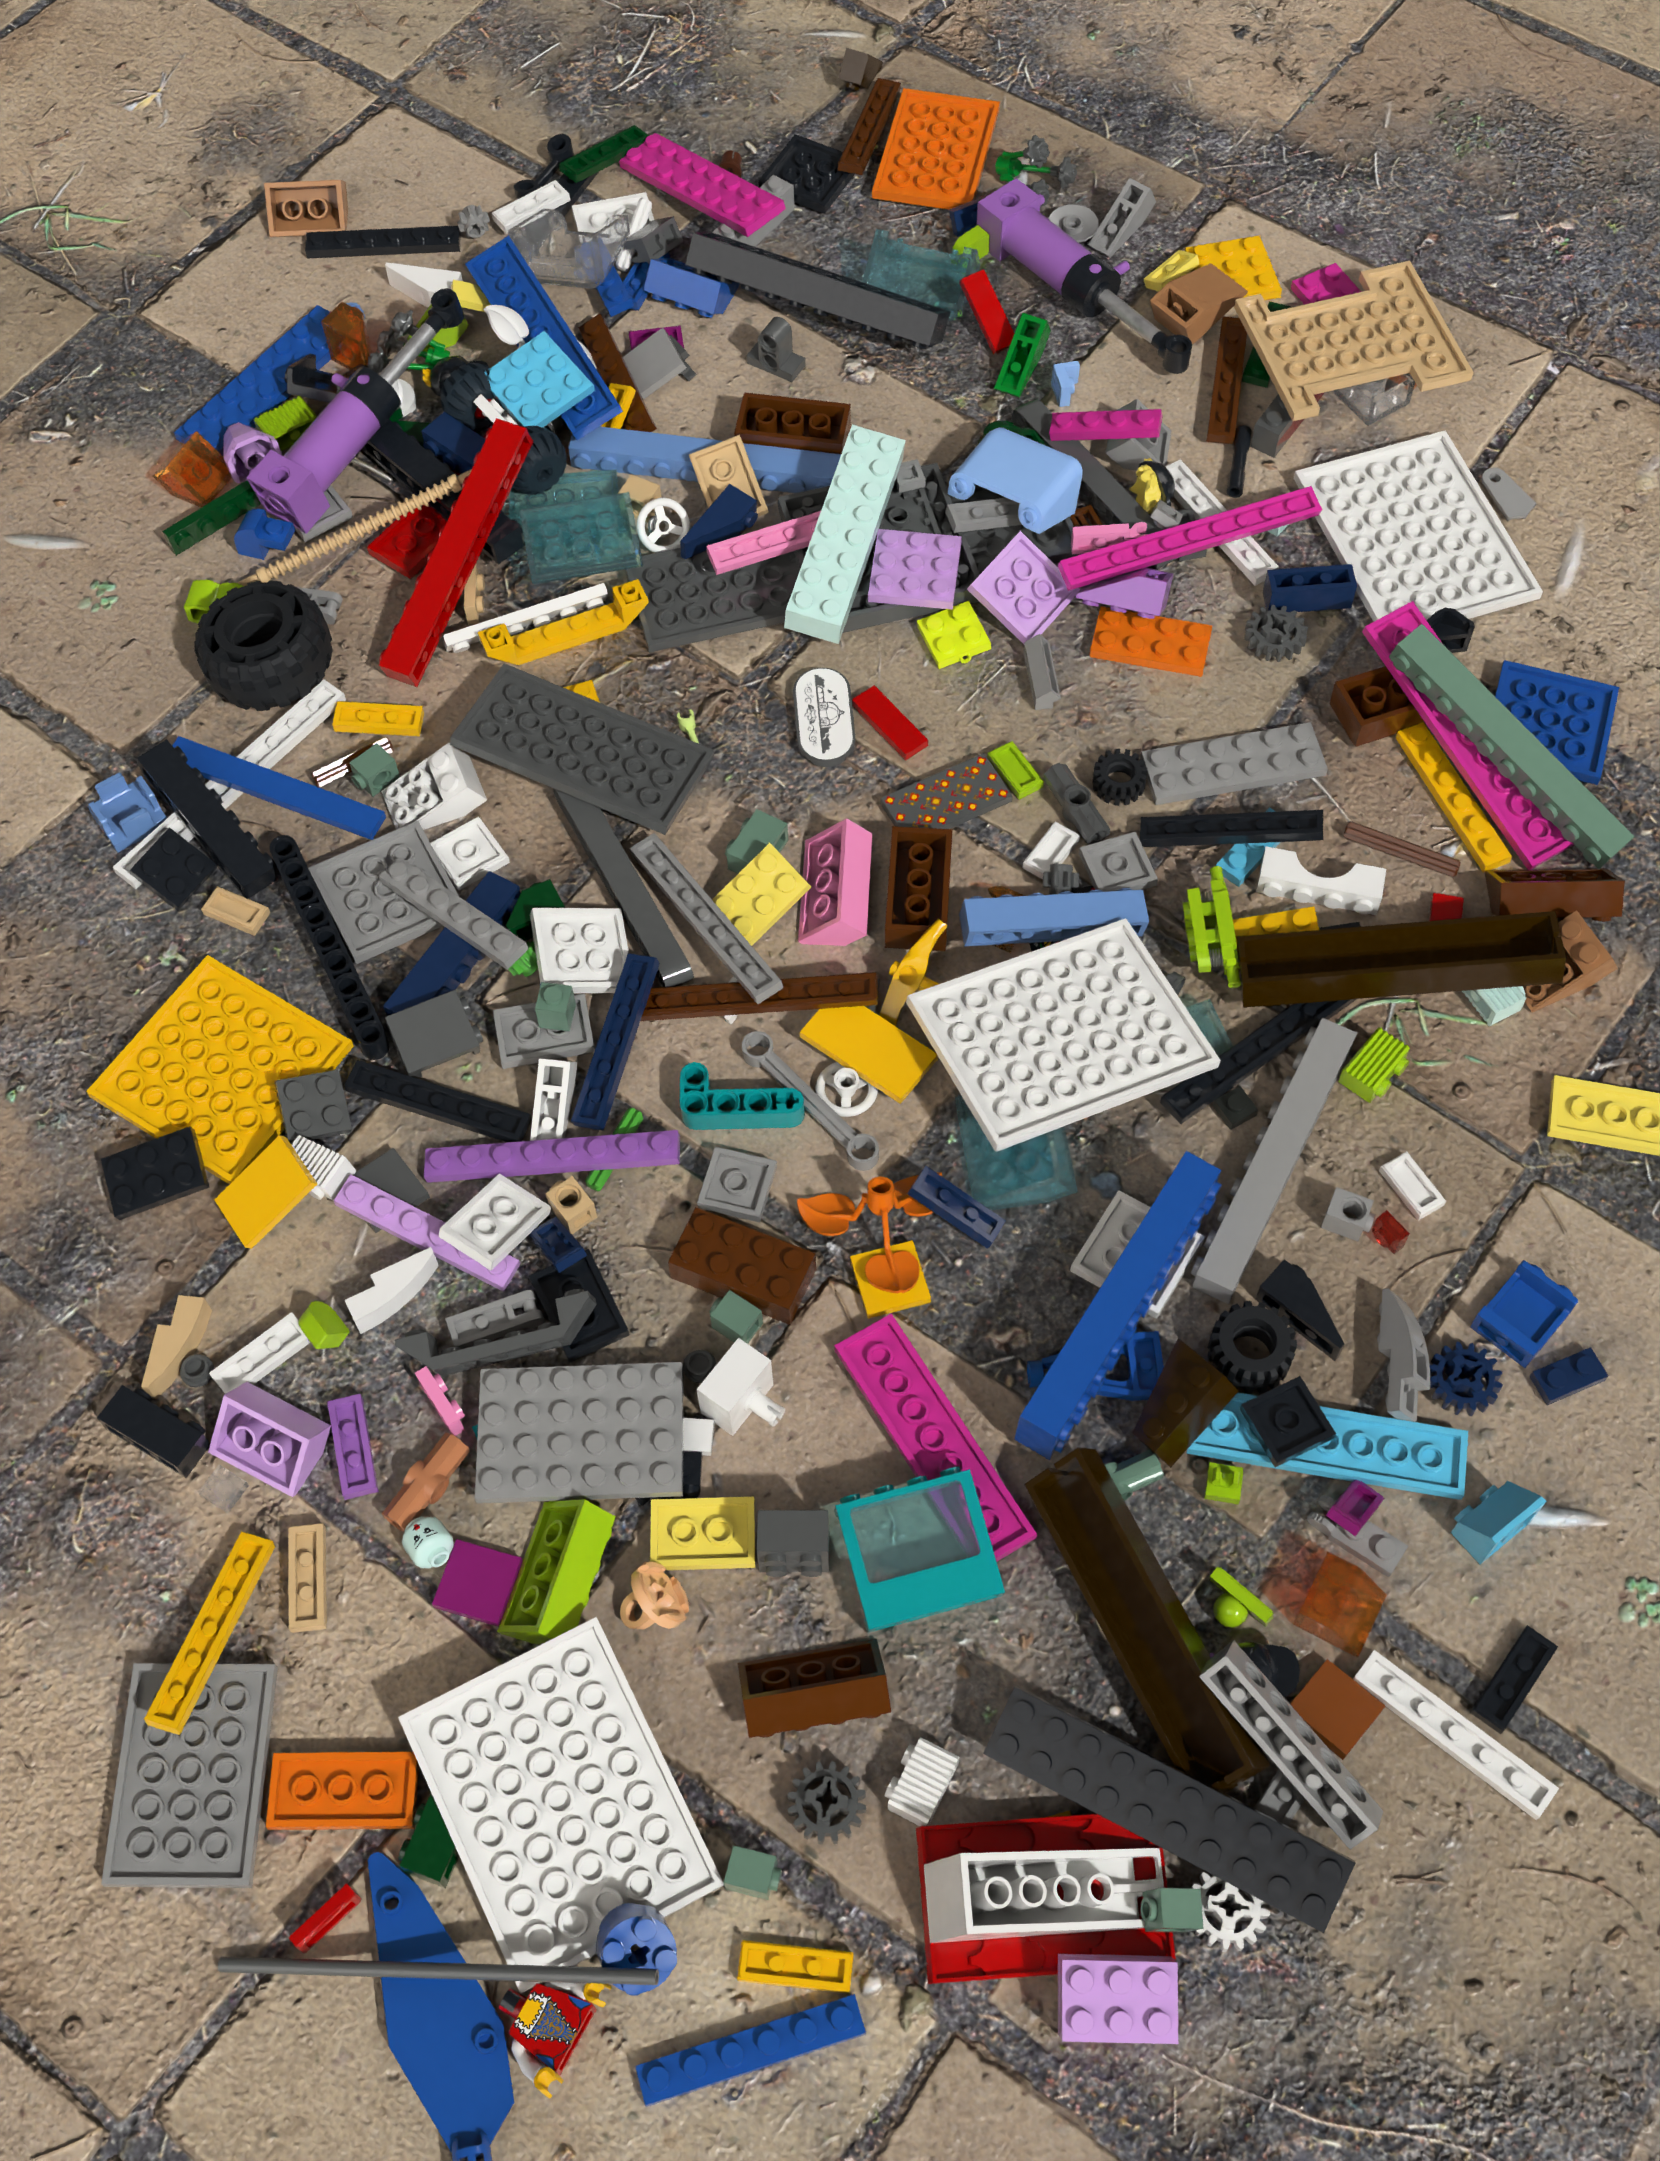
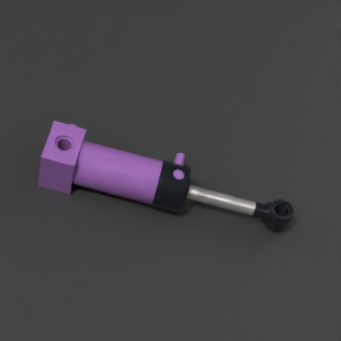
M1017 178L978 202L977 225L989 234V253L998 261H1002L1012 255L1086 317L1093 318L1101 314L1105 309H1108L1158 349V355L1163 359V367L1166 371L1173 374H1181L1188 369L1192 350L1191 340L1183 335L1167 336L1116 296L1121 284V275L1130 269L1127 261H1123L1112 268L1096 254L1088 251L1040 213V206L1045 202L1044 196L1036 194Z
M445 288L433 294L431 297L432 307L428 311V319L380 374L366 367H358L349 379L335 373L331 381L333 384L341 387L337 395L285 455L282 456L270 450L256 467L250 469L249 475L246 478L266 512L282 521L291 522L296 529L305 534L308 533L330 507L324 492L373 435L380 431L401 406L400 397L392 385L441 328H454L462 323L464 312L456 292Z

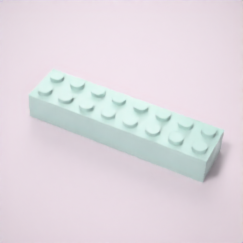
M852 424L785 612L784 628L839 644L903 460L906 440Z

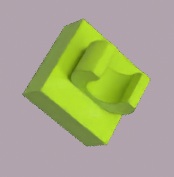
M1209 1462L1204 1499L1238 1505L1241 1497L1244 1468Z

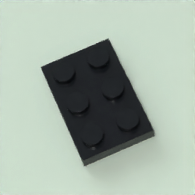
M191 1126L101 1159L114 1217L119 1220L210 1188L196 1132Z
M589 1249L585 1250L586 1257L560 1273L551 1265L529 1275L530 1282L550 1323L553 1322L560 1325L555 1299L564 1297L567 1291L583 1289L596 1299L597 1305L572 1343L562 1346L569 1363L630 1335L625 1321Z

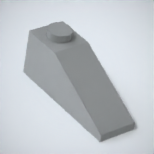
M1129 178L1089 242L1088 247L1111 258L1144 223L1155 205L1156 199L1151 188Z

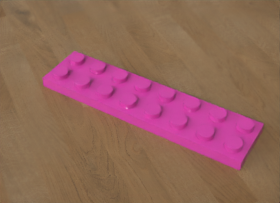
M657 133L648 136L639 147L628 150L626 156L619 161L620 167L746 237H749L786 209L784 200Z
M892 1314L834 1345V1350L916 1477L927 1476L928 1480L941 1477L940 1472L949 1468L960 1467L961 1471L970 1469L996 1562L1036 1539V1531ZM961 1484L928 1492V1497L968 1558L977 1556L980 1553V1548Z

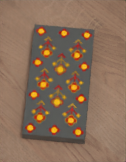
M983 753L881 797L880 804L894 826L951 829L1012 802L1013 796Z

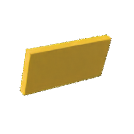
M865 1006L819 1009L800 1031V1038L845 1068L855 1070L860 1078L900 1104L938 1060V1055L934 1051Z

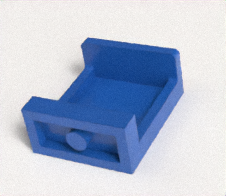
M1523 1260L1493 1299L1476 1315L1470 1328L1522 1367L1526 1368L1570 1315L1578 1303V1299L1573 1296V1293L1567 1287L1558 1285L1548 1278L1541 1268Z

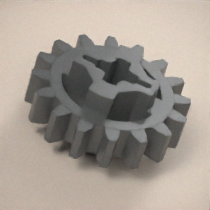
M1271 605L1269 611L1264 607H1260L1259 614L1253 612L1251 619L1247 620L1244 640L1249 641L1248 649L1256 648L1255 656L1258 657L1262 653L1265 654L1266 661H1269L1271 657H1276L1277 662H1281L1282 656L1291 660L1293 653L1299 655L1302 647H1305L1308 626H1303L1305 619L1303 617L1296 619L1297 611L1294 610L1288 613L1286 612V606H1283L1281 610H1277L1275 605Z
M820 1761L816 1762V1771L813 1773L806 1767L803 1768L805 1779L802 1781L794 1778L792 1783L797 1792H788L787 1795L789 1801L796 1803L788 1808L789 1816L798 1815V1818L793 1823L794 1828L800 1829L804 1826L806 1828L804 1838L807 1840L813 1834H816L819 1845L824 1843L825 1836H830L834 1845L838 1844V1834L843 1833L848 1839L852 1837L850 1825L860 1828L862 1821L856 1815L866 1813V1805L858 1803V1801L866 1798L865 1790L855 1789L860 1784V1778L856 1776L849 1779V1767L847 1766L841 1772L836 1771L835 1761H831L828 1769H823ZM823 1780V1783L816 1789H808L815 1782ZM837 1782L841 1783L848 1790L851 1798L840 1793L837 1789ZM830 1788L832 1803L834 1804H830L829 1810L826 1811V1816L824 1817L821 1802L824 1801ZM803 1807L806 1810L813 1811L817 1817L816 1824L808 1819ZM840 1815L847 1816L839 1824L831 1826V1822Z

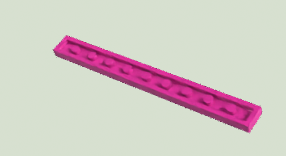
M1312 486L1064 559L1059 562L1058 568L1069 591L1318 516L1322 508Z

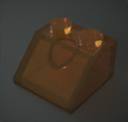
M341 302L321 321L331 359L349 370L359 364L368 366V357L372 353L364 315L358 308Z
M197 431L184 438L153 474V477L172 496L198 507H203L213 501L232 478L224 457Z
M1327 1552L1293 1625L1358 1658L1387 1594L1360 1567Z

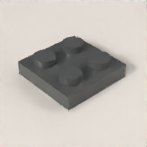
M339 1070L275 1081L285 1134L290 1143L295 1140L297 1135L313 1140L351 1133L352 1127Z

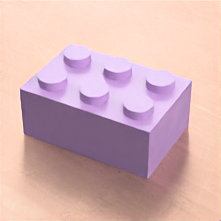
M1058 1954V2035L1062 2042L1178 2044V1962L1171 1956Z

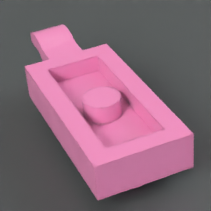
M1138 522L1130 529L1129 523L1072 527L1071 552L1072 554H1084L1148 535L1144 534L1147 530V523Z

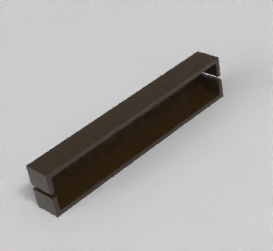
M1548 911L1237 937V953L1240 966L1239 976L1243 1008L1563 983L1566 955L1562 938L1559 937L1560 929L1556 912Z
M1077 1447L1054 1463L1055 1468H1047L1025 1483L1026 1489L1175 1768L1226 1793L1238 1786L1237 1783L1244 1782L1269 1767L1270 1764L1260 1746L1199 1677L1206 1662L1211 1657L1097 1450Z

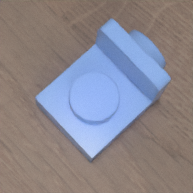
M1079 361L1053 365L1051 386L1059 407L1070 406L1071 394L1075 392L1074 384H1077L1079 379Z

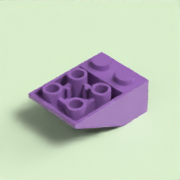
M1150 568L1139 569L1083 586L1077 593L1076 598L1083 599L1082 603L1085 605L1099 606V603L1110 605V609L1116 612L1126 613L1127 609L1138 611V616L1154 619L1155 615L1160 616L1166 608L1173 573Z

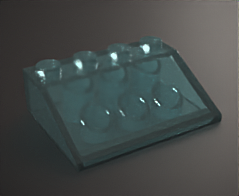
M629 492L519 510L532 584L643 567Z
M962 1095L954 1098L972 1198L992 1211L1048 1203L1078 1192L1065 1126L995 1152Z

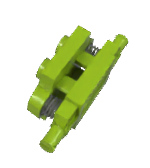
M1215 866L1210 868L1212 881H1210L1211 892L1209 891V897L1207 891L1206 897L1205 892H1203L1202 896L1199 888L1187 889L1188 901L1182 902L1190 961H1197L1198 973L1212 972V965L1213 967L1215 965L1216 967L1222 965L1224 975H1227L1228 987L1238 988L1241 986L1240 966L1229 894L1224 882L1222 867Z

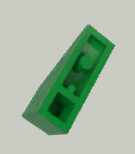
M1022 313L994 390L1020 398L1043 354L1051 330L1047 320Z

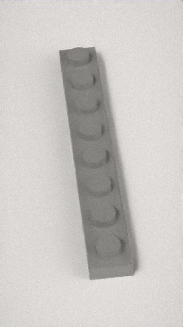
M655 833L630 847L631 854L757 1004L784 988L780 978Z

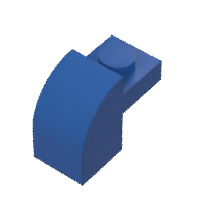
M252 509L246 513L234 536L238 554L264 560L270 548L285 551L295 532V527L291 522L267 517L264 509Z

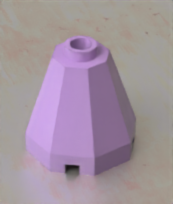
M238 422L229 426L224 434V460L234 482L241 484V482L246 481L250 469L256 467L270 450L282 455L274 436Z

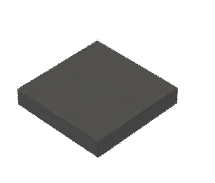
M394 1148L379 1156L353 1175L414 1207L430 1198L426 1189ZM368 1222L375 1233L382 1230Z

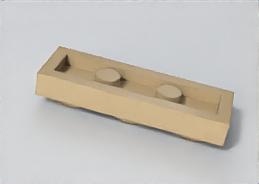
M323 1523L288 1527L289 1630L291 1633L327 1629L326 1527Z

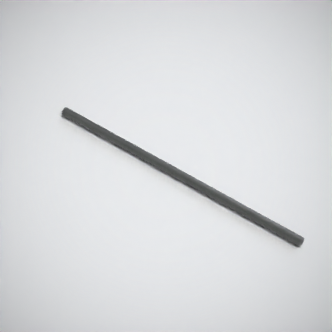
M220 1957L218 1962V1971L222 1973L657 1985L659 1981L658 1969L257 1957Z

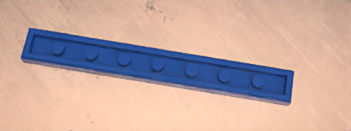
M178 736L172 745L174 748L179 746L188 759L186 763L191 769L196 767L202 776L208 780L367 839L373 840L386 819L385 812L189 739Z

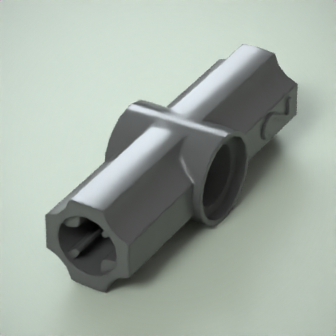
M1059 762L1052 765L1044 773L1043 780L1062 806L1063 817L1075 825L1087 844L1103 841L1110 834V828L1090 800L1091 793L1089 789L1079 784L1066 764Z

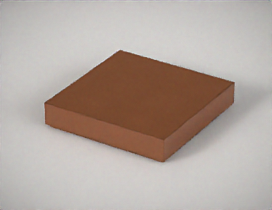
M1328 1659L1290 1703L1324 1744L1342 1760L1345 1759L1385 1708L1382 1702Z

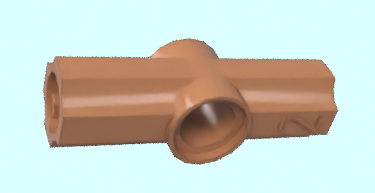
M445 1432L423 1461H417L409 1469L404 1478L403 1487L382 1512V1516L395 1528L404 1532L406 1526L412 1520L419 1517L429 1504H435L443 1496L449 1485V1478L469 1454V1447L453 1434Z

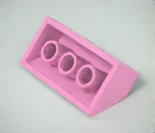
M847 818L805 840L803 878L812 888L801 897L798 942L801 944L846 946L867 936L872 833Z

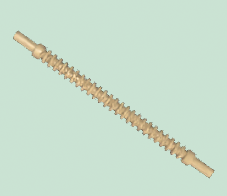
M471 470L458 476L453 474L447 477L446 482L441 480V484L438 486L434 483L432 489L426 487V492L420 490L419 495L412 494L411 499L405 497V502L401 503V501H398L397 506L391 504L390 509L383 508L382 513L376 511V516L369 515L368 520L362 518L361 523L354 522L355 526L351 527L348 525L345 531L341 528L339 534L333 532L332 537L327 535L326 540L319 539L318 544L312 542L310 548L304 546V551L298 549L297 554L290 553L289 558L283 556V561L276 560L275 565L269 563L268 568L260 567L256 569L255 574L237 583L243 586L256 581L268 583L273 577L278 579L279 574L285 576L286 571L293 572L292 568L294 567L299 569L302 563L307 565L308 560L314 562V557L320 559L322 553L328 555V551L332 550L335 552V547L337 546L343 548V543L349 545L350 540L357 541L358 536L364 538V533L371 534L372 529L378 531L379 526L386 527L385 523L389 522L392 524L395 518L399 521L401 515L407 517L408 512L413 514L414 509L418 508V510H421L422 505L428 507L430 501L436 503V498L442 500L445 494L450 496L452 491L454 493L461 491L463 481L466 476H469Z

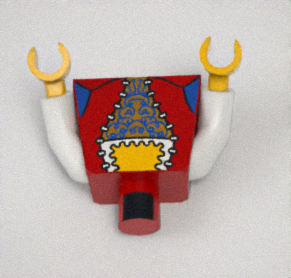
M546 1982L544 1985L536 1983L528 1997L512 1988L508 1989L499 2005V2010L515 2018L508 2032L514 2038L511 2050L521 2072L547 2098L550 2099L552 2097L548 2092V2086L552 2081L558 2080L561 2084L564 2080L560 2075L597 2010L593 2004L599 2007L606 2005L605 2002L599 1999V1993L604 1988L611 1990V1985Z

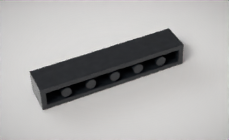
M166 739L137 758L141 773L245 898H251L276 881L274 872L276 864L268 853L262 854L258 850V843L249 831L243 832L239 827L241 823L231 809L228 811L224 809L221 805L223 801L215 789L209 790L204 785L205 779L196 767L192 769L186 763L188 759L179 746L174 748Z

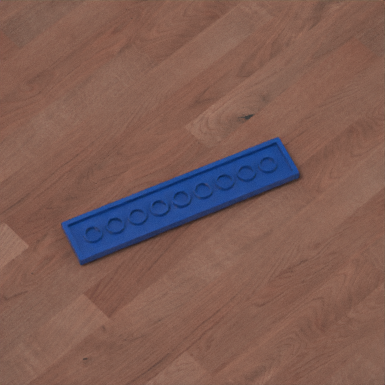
M509 235L465 263L491 305L506 306L523 318L529 329V335L523 338L525 344L545 331L593 383L595 389L593 393L561 414L577 441L623 412Z

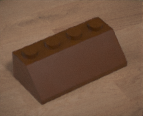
M1607 868L1485 870L1490 908L1495 916L1555 911L1556 917L1563 920L1577 910L1581 917H1592V920L1600 922L1611 921V917H1622L1625 880Z
M877 1638L737 1663L749 1738H765L780 1732L791 1730L804 1731L813 1726L825 1724L838 1725L847 1720L864 1717L876 1718L881 1714L891 1713L887 1678Z

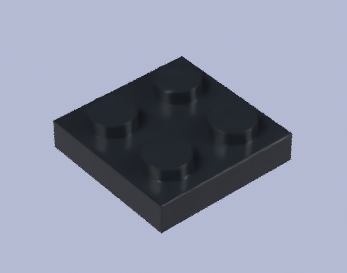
M169 827L130 869V875L179 911L217 869V864Z
M1301 1376L1240 1406L1241 1413L1274 1467L1334 1439L1336 1432Z

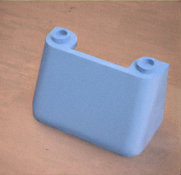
M999 427L985 435L951 476L947 494L965 500L974 494L975 487L978 485L1020 503L1018 517L1021 524L1025 528L1040 534L1075 514L1082 480V467L1079 461L1072 456Z

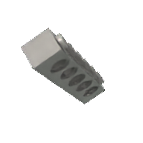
M1233 1640L1206 1662L1199 1677L1344 1844L1351 1850L1377 1831L1383 1810L1239 1645Z

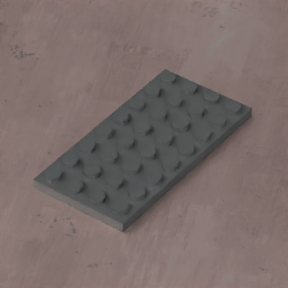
M505 663L450 737V745L664 835L668 832L713 760L715 751Z

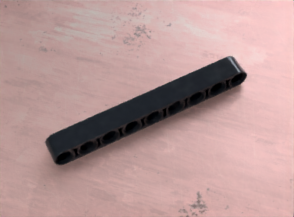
M288 835L278 836L272 840L269 848L288 894L363 1055L370 1060L381 1059L389 1051V1042L379 1017L296 841ZM366 1014L364 1017L357 1018L360 1015ZM378 1038L374 1042H368L371 1039Z

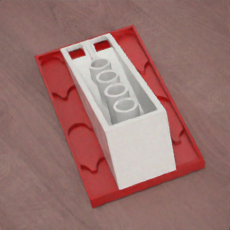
M1099 1814L931 1825L916 1828L928 1984L1058 1975V1954L1171 1956L1176 1960L1173 1932H1145V1921L1141 1916L1142 1892L1157 1888H1167L1163 1848Z

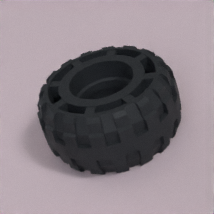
M269 580L268 583L256 581L247 583V586L238 589L235 587L227 591V595L221 599L217 598L209 606L210 610L207 614L202 615L198 623L199 628L195 633L194 651L205 678L214 692L221 698L224 697L231 704L246 710L252 707L257 711H268L272 707L279 706L282 708L291 705V702L298 698L302 699L311 693L310 689L315 684H320L325 677L324 672L330 666L333 652L330 643L332 637L326 620L316 602L310 600L307 593L291 584L283 585L281 581ZM271 638L270 640H268L267 642H265V643H263V644L254 646L255 644H257V643H259V642H261V641H263V640H266V639Z

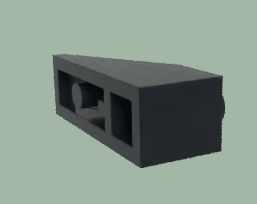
M1284 1259L1260 1285L1255 1300L1266 1303L1265 1307L1268 1310H1271L1272 1307L1278 1309V1316L1281 1318L1285 1315L1289 1319L1288 1325L1290 1327H1293L1300 1335L1332 1360L1336 1361L1344 1346L1339 1332L1314 1284L1307 1277L1305 1271L1298 1265H1291Z

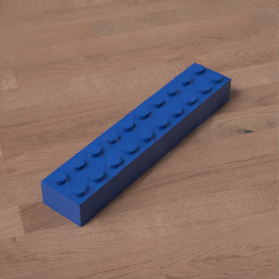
M1188 1151L1185 1152L1021 1413L1014 1440L1048 1460L1051 1459L1055 1451L1062 1453L1071 1437L1069 1434L1074 1425L1078 1426L1086 1414L1087 1405L1091 1397L1095 1398L1099 1393L1108 1370L1112 1371L1121 1356L1120 1351L1124 1344L1128 1345L1137 1330L1136 1325L1140 1318H1145L1154 1302L1152 1299L1156 1292H1160L1170 1276L1168 1273L1172 1266H1177L1185 1252L1184 1247L1188 1240H1193L1200 1228V1221L1204 1214L1208 1215L1217 1199L1215 1197L1222 1184L1217 1182L1221 1173L1219 1168Z

